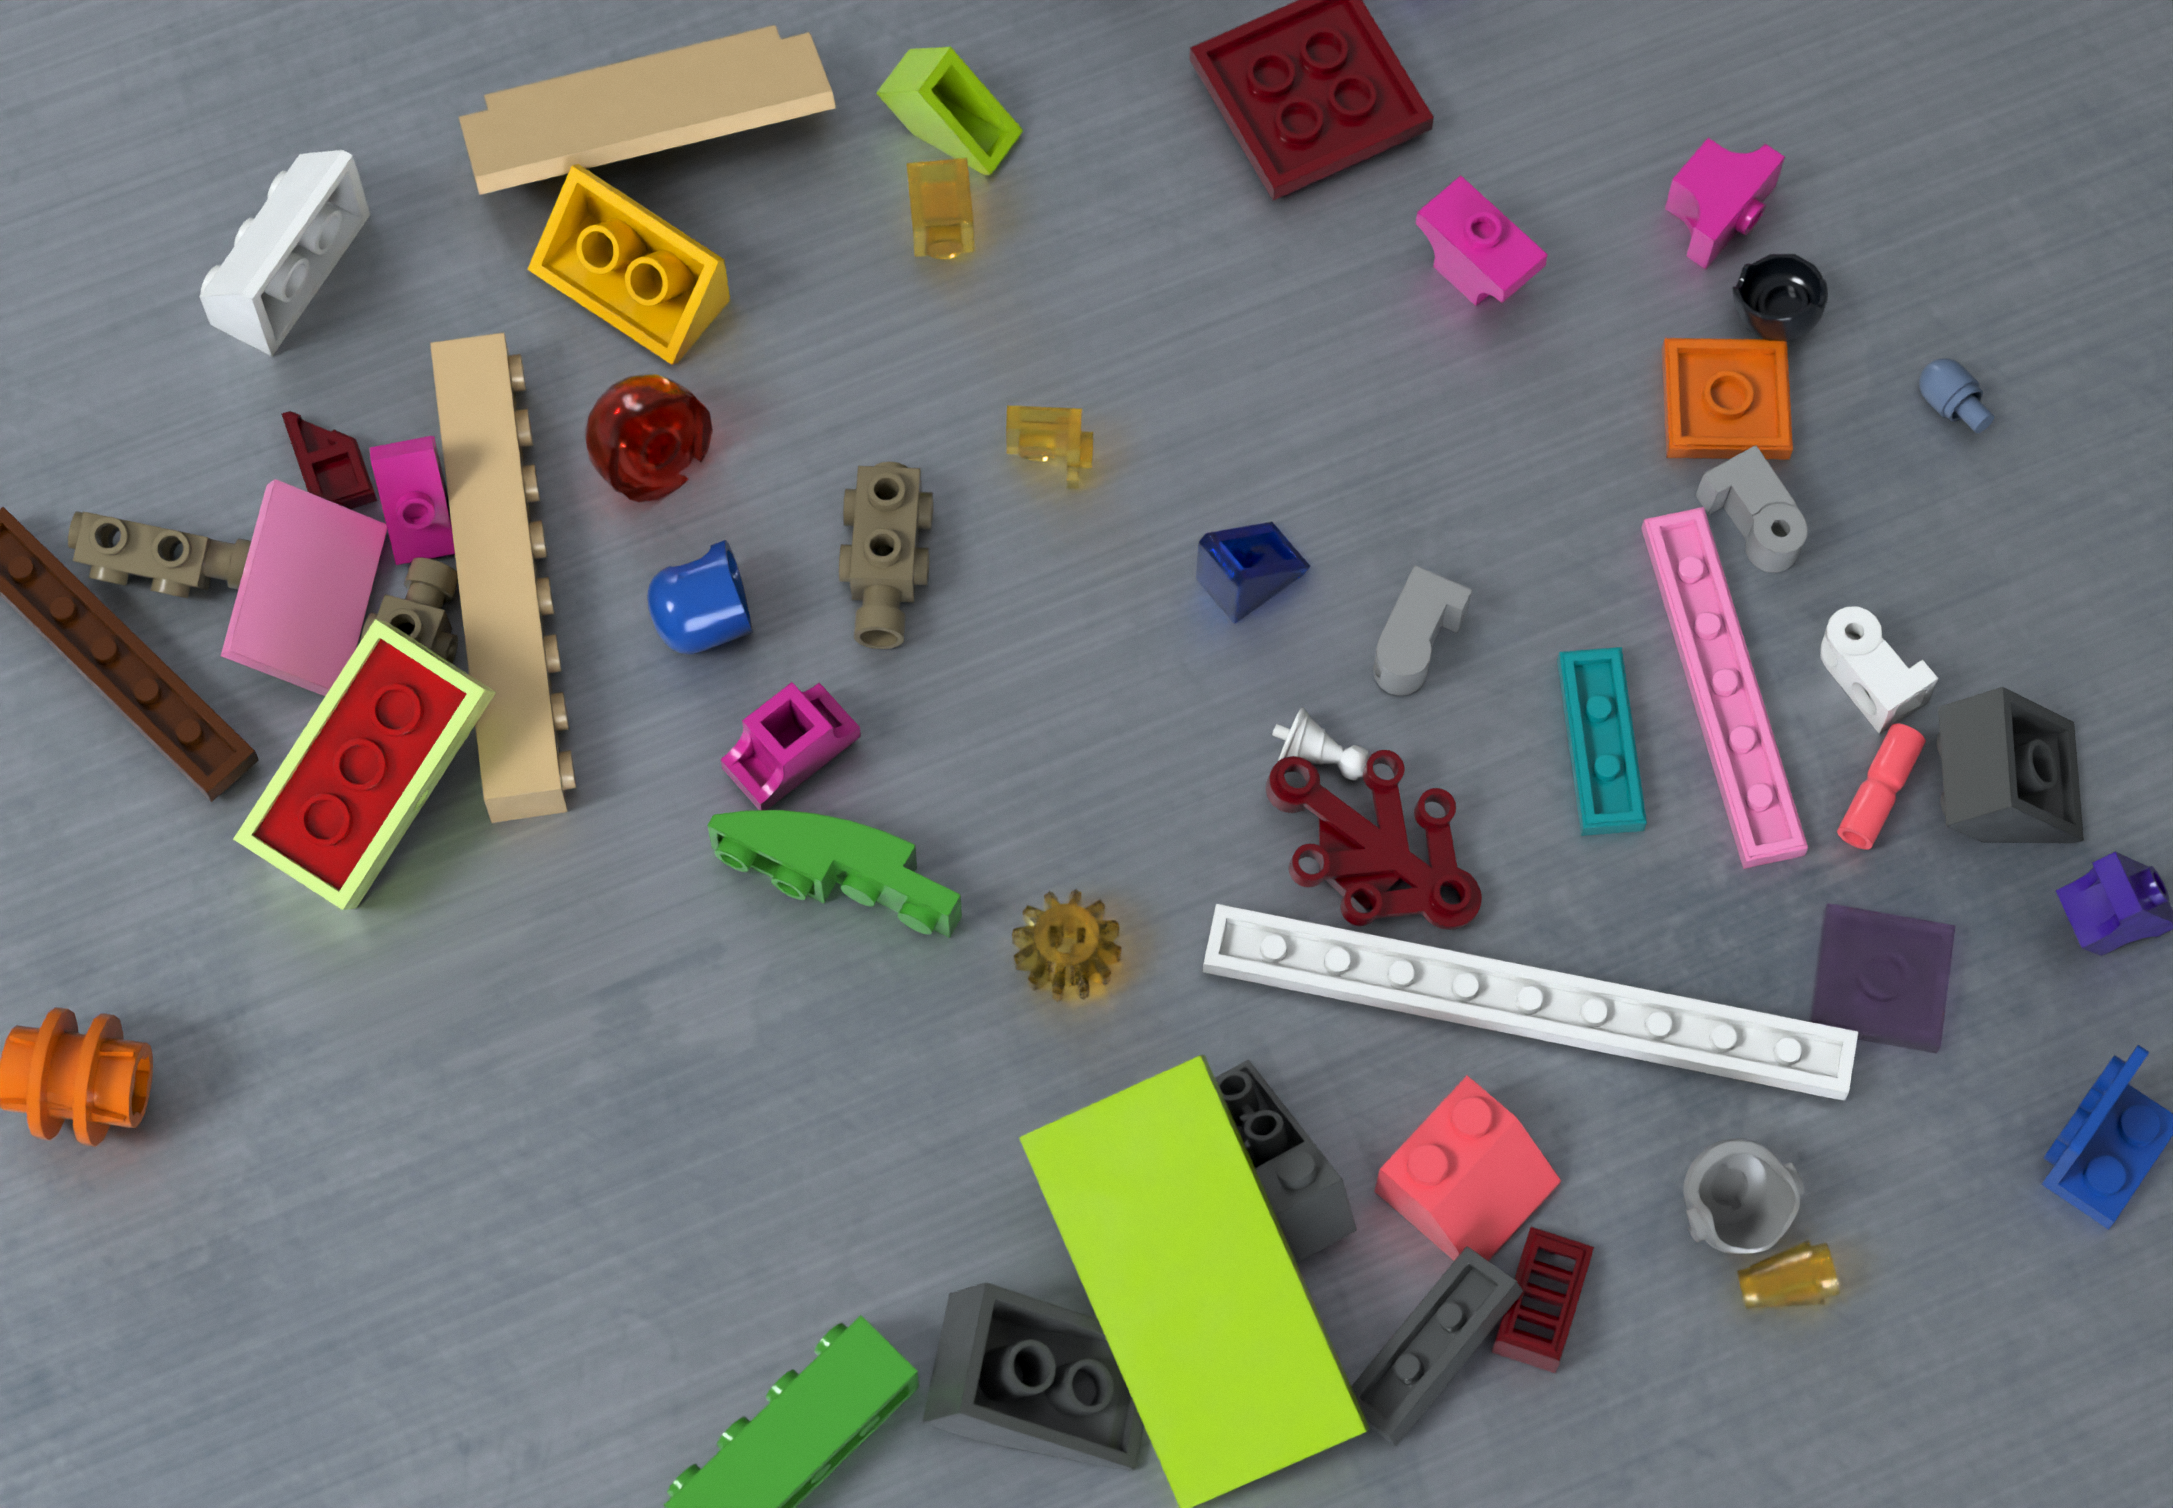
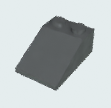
M987 1282L949 1293L922 1423L985 1443L1126 1471L1136 1469L1144 1425L1098 1319Z

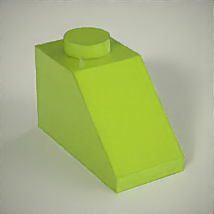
M952 47L909 49L876 92L914 136L983 175H991L1024 131Z

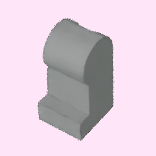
M1757 445L1703 474L1695 496L1708 515L1721 508L1725 509L1746 540L1745 552L1749 561L1756 568L1765 572L1778 573L1790 568L1795 563L1808 534V525L1796 502Z
M1414 565L1378 640L1373 673L1374 679L1380 688L1389 694L1402 696L1410 695L1422 687L1428 673L1432 653L1431 648L1441 627L1458 633L1468 612L1472 589Z

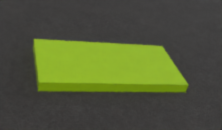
M1199 1055L1019 1137L1180 1508L1195 1507L1365 1433L1370 1429L1205 1055Z

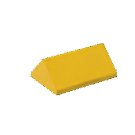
M575 164L571 166L527 270L671 365L678 363L730 301L725 259L581 165Z

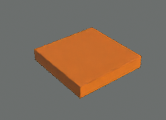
M1664 338L1662 366L1666 458L1731 459L1757 445L1765 459L1790 460L1793 442L1787 341Z

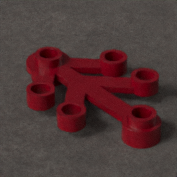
M1390 750L1376 751L1369 757L1363 769V780L1367 787L1372 790L1378 827L1320 785L1319 773L1308 760L1291 756L1281 759L1274 765L1266 781V794L1274 807L1286 813H1297L1308 809L1360 848L1327 852L1317 844L1309 843L1300 846L1294 852L1289 863V874L1295 883L1309 888L1315 887L1327 879L1394 873L1412 887L1379 892L1375 886L1365 882L1350 886L1341 900L1340 910L1344 919L1355 926L1369 925L1377 918L1422 914L1429 923L1438 928L1455 930L1468 925L1475 918L1481 906V890L1471 874L1457 867L1450 829V822L1456 812V802L1449 792L1440 788L1429 789L1421 795L1414 808L1415 820L1426 832L1429 866L1409 850L1398 787L1404 775L1405 767L1402 759L1395 752ZM1376 764L1389 766L1394 773V778L1389 780L1379 778L1374 773L1373 766ZM1288 772H1297L1304 777L1306 786L1302 788L1291 787L1286 782L1284 775ZM1428 802L1440 804L1445 810V817H1431L1425 810V804ZM1304 857L1315 859L1320 865V872L1316 874L1304 872L1299 865V860ZM1444 887L1455 889L1460 895L1461 902L1458 904L1445 902L1440 895V889ZM1355 896L1367 898L1372 905V911L1368 913L1356 911L1351 904V898Z

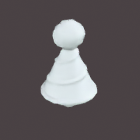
M1301 707L1298 711L1291 729L1276 724L1272 733L1273 736L1285 740L1278 761L1286 757L1296 756L1304 758L1312 764H1338L1341 775L1349 780L1355 781L1363 777V769L1370 757L1368 750L1357 745L1343 750L1342 746L1338 745L1326 733L1325 729L1321 728L1309 716L1304 707Z

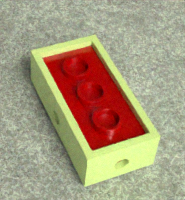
M375 619L233 839L340 909H356L496 692L392 624Z

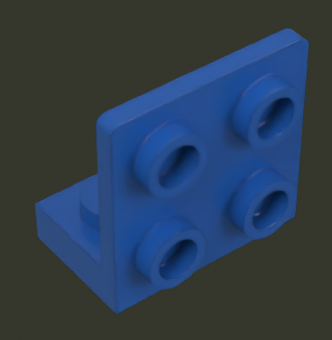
M2137 1045L2126 1062L2116 1055L2112 1057L2078 1106V1109L2043 1157V1159L2054 1166L2041 1185L2108 1230L2114 1224L2173 1136V1113L2128 1084L2149 1054V1051L2140 1045Z

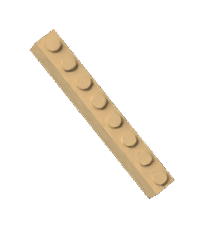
M504 332L431 342L430 347L469 675L496 692L475 724L484 802L491 823L568 812L565 790L576 788V777L571 750L560 752L558 731L569 730L564 692L553 693L550 673L562 672L557 635H545L543 616L554 614V603L549 577L538 578L536 559L547 558V547L542 520L531 522L529 503L540 501V492L535 464L524 466L522 447L533 446V437L528 409L517 410L515 392L526 391L521 354H509Z

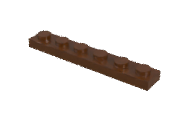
M4 507L0 509V596L210 802H213L259 761L255 750Z

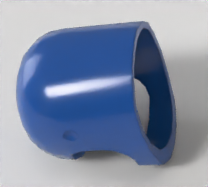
M726 540L710 545L709 552L700 559L680 566L671 567L670 565L659 571L649 584L647 602L651 619L660 638L673 651L681 654H695L753 633L740 571L732 549Z

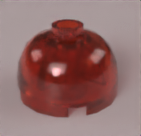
M640 374L628 376L613 384L598 398L588 415L584 434L589 461L606 483L616 492L623 493L629 500L645 502L658 500L679 489L688 480L685 475H680L679 473L690 465L694 457L700 463L703 461L709 449L713 428L710 412L685 386L660 375Z

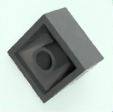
M2004 687L1938 707L1940 732L1937 735V749L1942 760L1944 789L1941 794V808L1947 827L1983 843H2076L2084 840L2075 725L2073 721Z

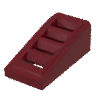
M1530 1227L1514 1277L1524 1292L1502 1317L1492 1353L1556 1373L1594 1247ZM1538 1248L1576 1260L1573 1271L1571 1272L1535 1260ZM1530 1273L1567 1284L1566 1294L1529 1283ZM1523 1296L1560 1307L1559 1316H1553L1521 1305ZM1516 1319L1554 1330L1552 1339L1550 1340L1514 1328Z

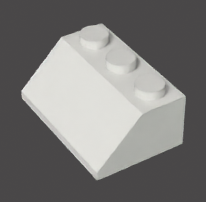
M344 150L299 154L288 171H282L275 177L270 186L266 203L255 218H248L242 224L236 235L234 248L221 266H214L203 281L200 299L210 325L270 356L274 355L370 216L352 154Z

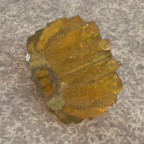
M1077 889L1070 893L1068 904H1060L1057 896L1049 891L1044 895L1045 911L1027 905L1022 912L1023 921L1026 926L1014 928L1012 932V943L1020 948L1014 955L1015 968L1019 971H1031L1028 977V986L1033 991L1042 988L1048 982L1052 983V998L1057 1002L1063 999L1065 987L1074 986L1076 994L1085 1000L1090 995L1089 979L1106 986L1111 980V970L1108 965L1118 963L1121 960L1122 948L1113 942L1120 933L1118 922L1116 920H1102L1105 914V904L1102 903L1101 899L1092 902L1085 909L1082 908L1081 892ZM1063 938L1076 940V943H1073L1070 953L1058 951V947H1061L1063 943Z

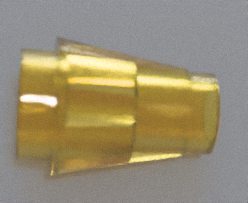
M1806 1240L1752 1264L1749 1268L1737 1270L1746 1310L1756 1307L1825 1305V1298L1840 1295L1838 1280L1827 1242L1811 1246L1809 1240Z

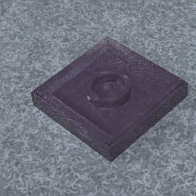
M1827 903L1823 911L1809 1022L1857 1031V1040L1937 1054L1942 1042L1955 925Z

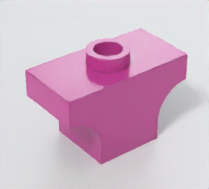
M1710 138L1705 140L1672 179L1665 206L1667 211L1682 220L1690 230L1691 241L1686 255L1689 259L1707 269L1738 231L1743 235H1747L1755 227L1766 209L1763 201L1777 185L1785 156L1767 144L1750 153H1735L1726 150Z
M1461 175L1417 212L1415 224L1426 235L1434 250L1433 267L1475 306L1488 295L1495 297L1503 303L1546 265L1548 254Z
M431 435L370 447L371 464L396 565L411 563L414 558L418 557L431 559L455 554L447 488L435 437Z
M791 682L742 720L743 733L740 739L720 760L722 769L759 810H768L861 737L860 727L820 683L801 692Z

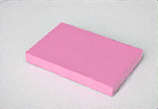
M277 479L267 484L221 657L326 696L357 648L387 532L386 524Z

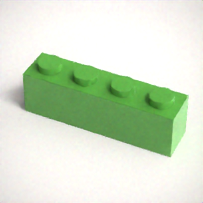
M862 1315L849 1327L843 1323L837 1324L816 1345L814 1352L818 1355L816 1359L800 1374L794 1369L788 1371L771 1387L765 1397L769 1404L751 1421L745 1416L741 1417L722 1434L716 1444L720 1451L706 1465L700 1468L697 1464H693L673 1481L667 1490V1494L671 1498L664 1504V1507L796 1508L919 1388L918 1371Z

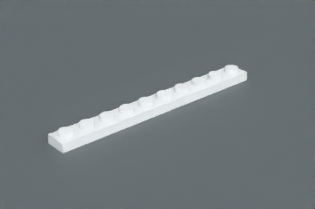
M1216 904L1203 963L1204 973L1845 1101L1849 1094L1858 1037L1857 1031Z

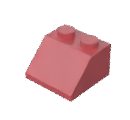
M1467 1075L1380 1168L1374 1192L1452 1260L1455 1261L1466 1246L1490 1261L1560 1185L1561 1180L1518 1118Z

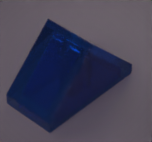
M1273 522L1206 533L1198 542L1196 579L1234 624L1302 577L1311 567Z

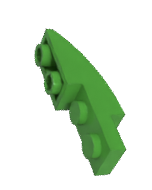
M746 810L714 814L707 825L711 847L715 850L714 853L719 860L741 872H748L751 867L771 877L772 884L792 898L805 900L808 895L825 903L837 882L841 884L840 888L843 893L854 901L869 907H873L877 902L898 912L897 917L909 928L926 935H930L934 930L948 938L951 937L962 917L961 894L915 872L917 869L916 845L882 830L826 815L785 810Z

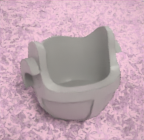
M1733 1138L1709 1145L1692 1162L1683 1185L1684 1203L1691 1225L1687 1228L1697 1243L1705 1240L1716 1250L1725 1253H1757L1768 1250L1785 1234L1799 1210L1800 1196L1805 1193L1800 1175L1792 1162L1783 1166L1772 1152L1760 1143L1748 1139Z

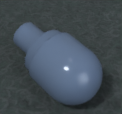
M1941 358L1930 362L1923 369L1919 379L1921 394L1942 417L1948 418L1952 422L1963 419L1975 433L1984 431L1993 422L1994 415L1980 402L1983 391L1979 388V382L1960 363L1952 359Z

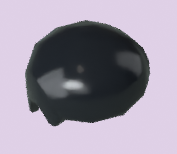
M1770 254L1752 264H1745L1736 286L1732 287L1735 309L1746 329L1765 340L1790 341L1807 334L1822 318L1828 300L1827 283L1814 264L1796 254Z

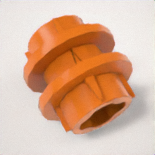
M55 1007L48 1012L40 1028L16 1025L11 1029L6 1038L0 1060V1108L4 1111L27 1114V1123L31 1135L43 1140H52L57 1136L65 1119L73 1120V1129L77 1141L82 1145L96 1147L104 1140L111 1125L136 1128L140 1125L146 1111L152 1085L153 1054L151 1046L146 1042L124 1040L121 1021L112 1014H99L93 1019L87 1033L79 1034L75 1013L67 1008Z

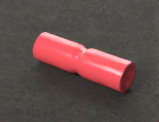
M1896 723L1891 725L1868 769L1867 780L1860 785L1837 830V834L1843 841L1859 849L1869 850L1873 847L1895 804L1896 793L1903 788L1926 743L1924 736L1920 732L1904 724Z

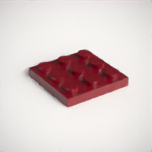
M1297 0L1190 47V62L1273 201L1432 130L1434 116L1362 0Z

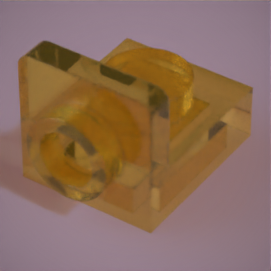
M1007 405V454H1018L1023 459L1029 461H1047L1055 456H1067V488L1079 489L1080 469H1092L1094 432L1082 431V409Z

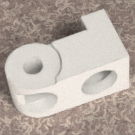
M1845 607L1837 610L1830 617L1820 646V658L1826 669L1879 734L1930 701L1938 677L1923 659L1908 668L1886 640L1882 638L1881 625L1875 615L1861 607Z

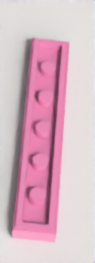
M1701 507L1644 519L1641 527L1743 869L1805 856L1808 845L1705 509Z

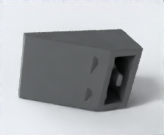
M1249 1059L1215 1077L1296 1263L1357 1231L1343 1179Z

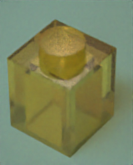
M967 158L906 163L914 257L930 256L935 259H950L964 252H975L974 220Z

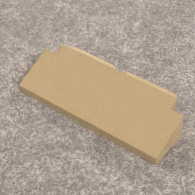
M776 25L485 94L487 110L459 116V121L479 195L567 174L571 166L575 164L588 169L835 109L836 105L831 86L810 32L781 39Z

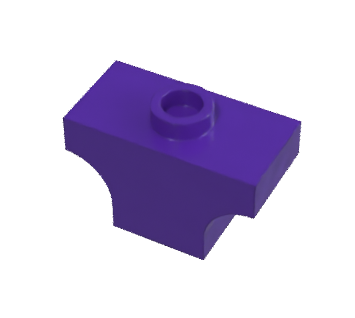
M2116 851L2093 862V868L2081 878L2056 890L2081 948L2100 956L2130 942L2147 937H2159L2173 930V910L2169 903V894L2158 872L2153 866L2148 867Z

